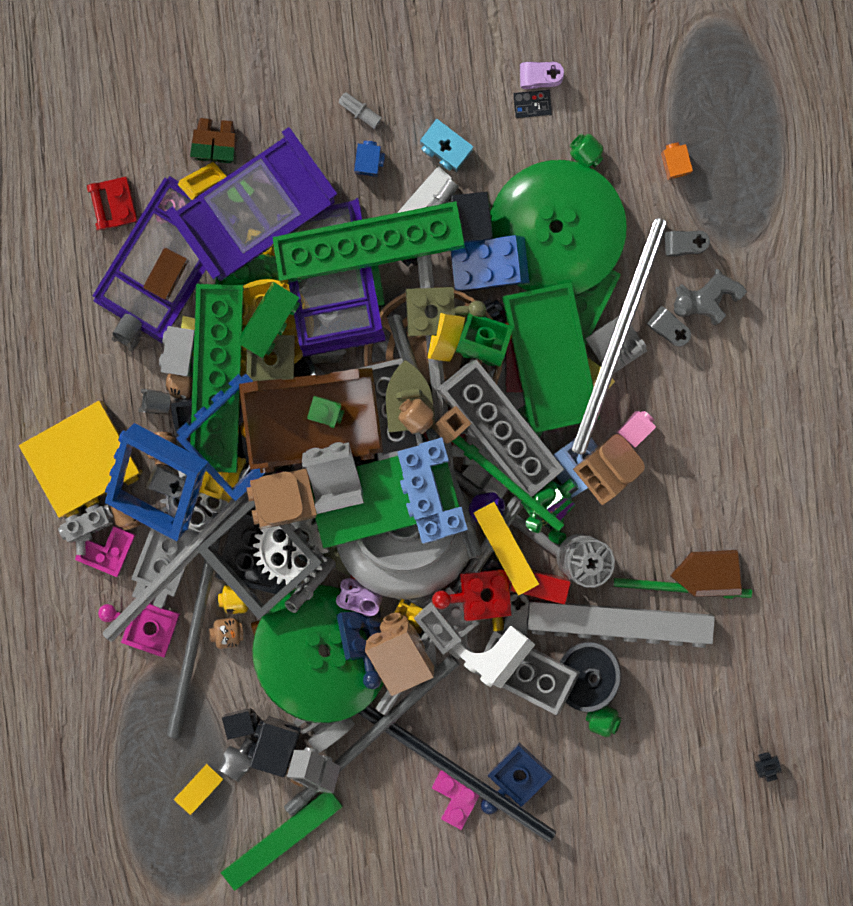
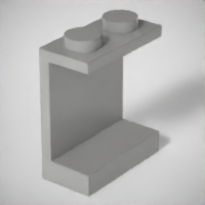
M337 442L327 448H312L303 453L302 465L306 467L315 496L317 514L363 503V490L349 442L344 444Z

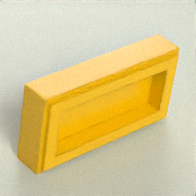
M212 162L182 178L178 186L193 200L227 176Z

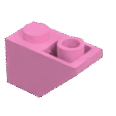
M636 411L616 433L623 436L635 448L656 428L653 424L654 418L645 411L641 413Z

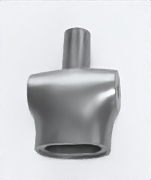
M246 737L240 749L229 746L223 755V761L218 770L239 782L243 775L251 769V760L247 759V753L254 742Z

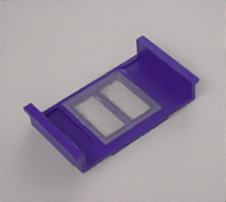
M290 127L282 131L283 138L188 204L177 211L173 206L165 211L213 280L218 278L221 282L245 264L250 263L273 247L272 237L295 232L305 225L306 222L335 203L336 191Z

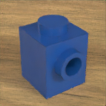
M363 141V144L358 143L354 168L355 174L378 177L379 167H384L385 153H381V146H377V142Z

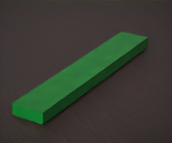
M322 792L294 816L290 817L222 870V876L234 891L341 809L343 804L334 793Z

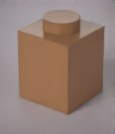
M455 406L431 427L448 444L472 423Z

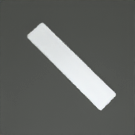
M437 167L397 213L427 207L434 199L433 195H437L447 178L451 180V177L443 169Z

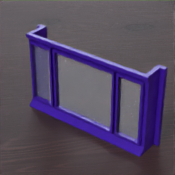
M170 176L168 179L164 177L92 295L95 297L93 300L95 303L121 319L124 314H130L142 323L141 331L162 344L163 334L167 331V327L173 326L194 292L196 284H199L206 272L203 264L165 212L172 206L177 211L192 201L178 186L179 181ZM216 205L230 226L236 228L240 219ZM164 248H168L190 260L168 301L143 288Z
M356 198L350 202L331 205L293 233L362 220L359 199ZM278 214V215H277V220H278V221L281 220L282 218H284V217H285L286 215H288V214H284V215ZM371 266L288 282L290 292L299 297L297 302L300 305L294 313L303 357L386 341Z

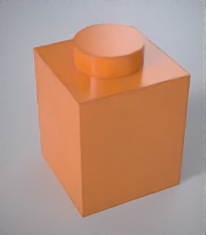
M679 142L667 145L666 149L661 153L667 179L690 175L693 169L686 144L680 146Z

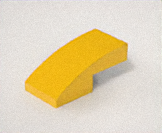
M440 313L437 335L431 336L428 359L450 362L458 346L465 317Z
M206 764L174 798V801L191 815L221 783L223 778Z

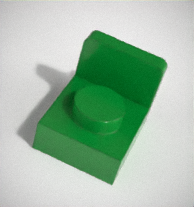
M314 395L307 419L334 428L336 423H341L344 410L340 409L341 403Z

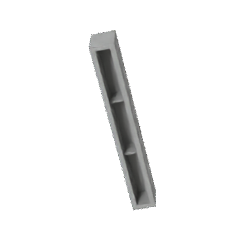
M529 600L527 629L532 630V634L545 635V631L555 632V636L568 637V633H577L579 638H591V635H601L600 639L614 640L615 636L623 637V641L637 642V638L646 639V643L660 644V640L669 641L670 645L683 646V642H690L693 647L706 648V644H713L715 616L712 614L573 603L561 604Z

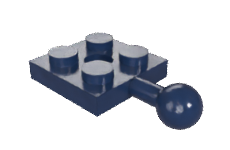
M380 610L374 616H366L359 612L339 613L337 620L345 660L363 659L366 671L363 677L365 687L368 689L378 688L382 679L378 672L375 671L371 660L365 652L366 640L375 633H381L380 624L382 623ZM360 630L365 632L366 640L360 637Z
M520 742L488 774V777L500 787L497 792L503 796L508 795L520 807L553 776V773ZM522 770L526 773L527 777L524 780H519L515 777L514 772ZM485 799L481 801V809L485 814L492 815L497 812L498 808Z

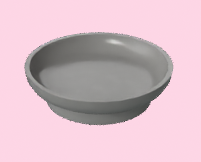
M461 490L474 531L476 533L475 520L471 517L469 512L470 503L465 494L463 493V491ZM417 525L337 546L344 566L361 585L377 594L398 599L419 598L439 591L450 584L462 572L470 559L461 533L422 544Z

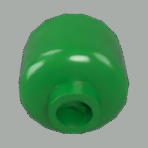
M592 134L578 135L569 146L571 148V157L584 167H590L591 165L596 167L603 160L601 155L603 154L604 147Z
M608 706L595 712H588L586 716V721L589 722V730L606 738L617 733L622 719L619 717L616 709Z

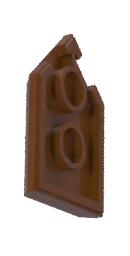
M737 550L691 552L670 575L672 579L680 583L694 597L736 596L742 593Z

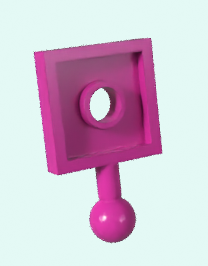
M150 603L125 629L121 643L165 658L180 613L163 607L161 609ZM110 604L101 606L98 611V616L103 622H111L121 614ZM147 622L155 623L157 627L155 634L151 635L145 631V624Z

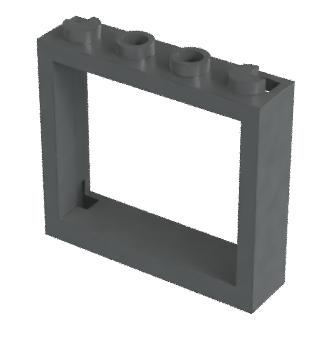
M248 501L197 548V551L258 619H261L315 571L324 560L321 558L323 554L319 551L320 549L315 545L311 546L306 541L308 536L299 527L296 529L291 523L280 525L281 529L306 555L311 563L264 605L212 547L216 541L255 507L254 501Z

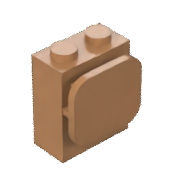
M614 434L594 449L573 470L601 505H603L633 482L644 471L645 466L642 459L626 439L621 435Z
M307 469L281 472L250 480L251 487L246 489L249 502L254 501L256 509L251 511L254 525L259 524L260 530L316 518L317 514Z
M409 622L395 624L390 629L381 633H375L366 640L365 652L391 696L434 678V665L425 652V645L416 629Z

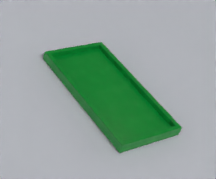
M572 282L503 296L508 325L513 326L511 340L529 426L537 433L581 423L594 388Z
M398 456L356 467L363 490V503L316 515L323 549L417 525L414 516L410 517L406 503H410L408 493L404 494L402 491L400 480H404ZM448 462L433 466L432 469L444 511L458 508L459 503ZM310 482V487L315 505V496Z

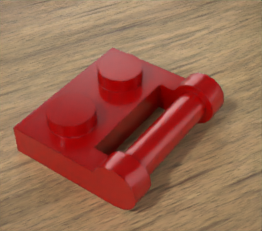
M126 176L86 186L93 202L97 223H95L97 231L138 222L129 181ZM106 190L113 220L106 221L99 191Z

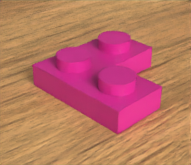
M113 526L105 546L91 540L85 541L86 555H76L75 560L112 576L119 577L136 534Z
M440 770L432 785V789L451 798L441 819L462 830L479 795Z

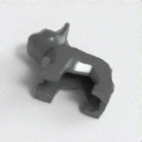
M715 269V275L698 291L689 290L682 284L675 288L677 297L673 304L674 312L680 317H688L691 314L708 316L711 323L715 326L726 316L719 307L723 294L731 295L732 300L737 302L747 291L739 282L723 275L719 269Z

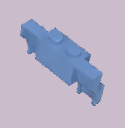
M443 438L398 451L404 480H400L402 491L404 494L408 493L410 503H406L410 517L414 516L422 544L468 531L462 507L444 511L432 467L449 462Z

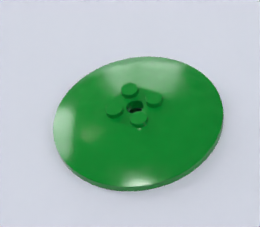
M549 160L523 169L503 186L491 209L493 238L513 235L525 238L529 283L517 286L526 291L572 282L574 295L581 294L598 285L610 274L624 249L627 223L625 210L618 193L604 176L590 167H584L578 162ZM560 221L563 224V229L559 233L552 232L550 230L552 222Z
M319 585L313 592L312 598L306 600L298 611L293 613L285 606V602L296 591L293 590L262 617L257 626L252 654L254 669L259 683L267 696L280 709L293 717L312 723H333L348 719L365 709L376 698L384 684L381 680L378 688L368 689L363 683V677L366 673L363 659L345 660L337 615L341 612L355 611L343 609L337 605L336 598L341 593L340 588ZM360 630V637L366 640L365 632ZM324 645L328 647L330 651L328 657H322L319 654V646Z

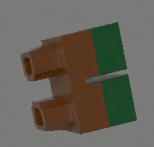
M200 118L197 129L193 130L190 158L196 161L213 162L214 160L216 163L236 164V143L238 137L235 134L234 122L221 120L220 132L212 131V119Z

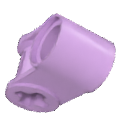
M524 62L520 64V88L556 87L563 81L564 70L561 64L557 62ZM551 70H555L557 74L556 79H551V75H549Z
M354 579L342 580L340 584L341 593L336 598V603L339 607L359 612L366 616H374L378 613L383 595L367 589Z

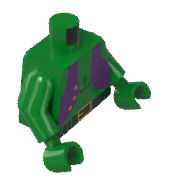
M571 478L562 485L550 481L534 494L532 498L564 524V516L575 507V502L571 495L579 487ZM523 501L521 502L531 516L526 520V526L530 531L540 533L543 525L550 529L553 528ZM554 529L549 533L548 538L551 542L561 545L566 539V534Z

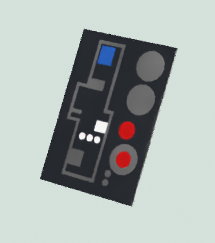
M550 90L513 93L515 118L552 115Z

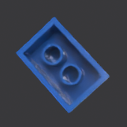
M513 235L464 243L465 248L451 251L454 286L457 291L469 292L529 283L525 238L522 236Z

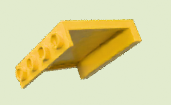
M99 400L19 445L59 518L64 516L68 518L78 514L80 507L86 505L89 508L99 502L98 497L104 494L107 496L105 489L111 481L109 474L116 461L114 454L120 446L118 441L120 435L106 411L107 407L103 401ZM131 455L123 484L126 483L127 486L138 481V475L143 473L142 470L138 469Z

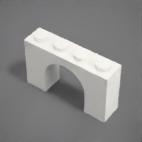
M510 626L497 644L487 652L473 653L468 646L467 634L448 652L458 660L460 657L466 661L464 666L471 672H479L482 675L480 680L487 686L492 687V685H495L501 689L535 644L520 631Z

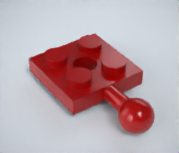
M504 569L460 574L462 593L449 595L445 591H437L432 597V603L437 609H445L450 603L463 602L465 621L512 616L509 579ZM485 588L491 591V597L488 601L481 599V592Z

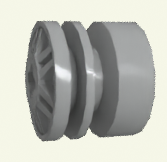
M587 534L569 536L561 543L557 551L559 570L565 577L581 586L593 588L600 586L613 573L615 558L612 550L607 544Z
M298 718L293 721L296 727L304 722L307 723L300 731L302 734L313 730L314 734L308 742L318 753L335 743L355 725L351 718L333 723H312Z

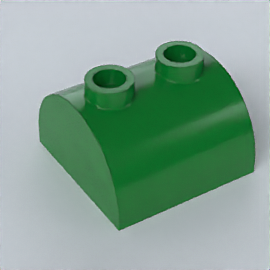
M469 313L456 352L461 353L465 358L481 360L488 366L496 365L501 367L513 326L483 316L476 317Z

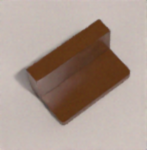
M164 248L143 288L168 301L190 260L168 248Z

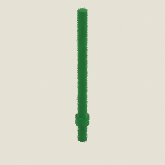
M460 436L452 440L455 445L464 451V455L469 460L473 459L554 529L558 532L562 529L564 524L479 453V449L474 444L470 445Z
M614 578L613 587L689 593L680 583ZM742 588L741 595L723 596V598H752V589Z

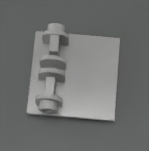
M620 316L585 338L601 364H603ZM632 325L614 373L647 352L646 344L642 339L640 340Z

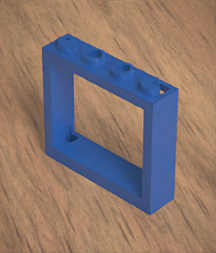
M239 374L228 383L231 387L225 393L222 390L219 391L211 399L214 403L208 409L203 406L194 415L196 420L190 425L186 422L177 431L179 436L175 439L188 452L206 461L189 443L187 438L239 390V384L253 382V380L247 374H244L242 377ZM209 463L206 468L207 473L234 501L247 491V487H251L250 480L259 479L265 474L260 473V469H252L232 488Z
M134 423L127 431L123 430L119 436L120 446L114 454L116 461L109 474L111 481L105 489L107 493L105 503L165 536L178 541L189 528L208 462ZM132 447L187 475L175 518L121 490Z

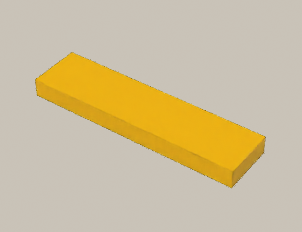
M495 502L473 512L518 596L539 585Z

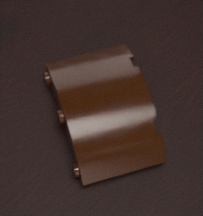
M358 368L333 372L327 375H311L287 380H261L239 384L250 470L260 469V473L274 472V467L302 464V455L309 449H323L337 442L343 444L349 442L353 457L360 456V460L374 459V454L383 453L372 368ZM314 395L341 403L340 409L344 410V414L340 424L336 423L335 427L331 428L329 425L307 419Z

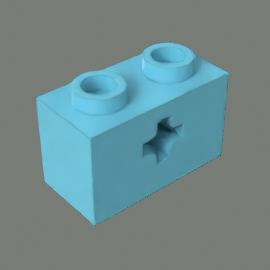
M438 119L434 121L420 140V145L423 146L421 150L430 157H433V155L441 160L439 162L440 165L448 171L453 169L457 172L474 147ZM449 143L450 151L444 150L442 152L440 144L446 145Z

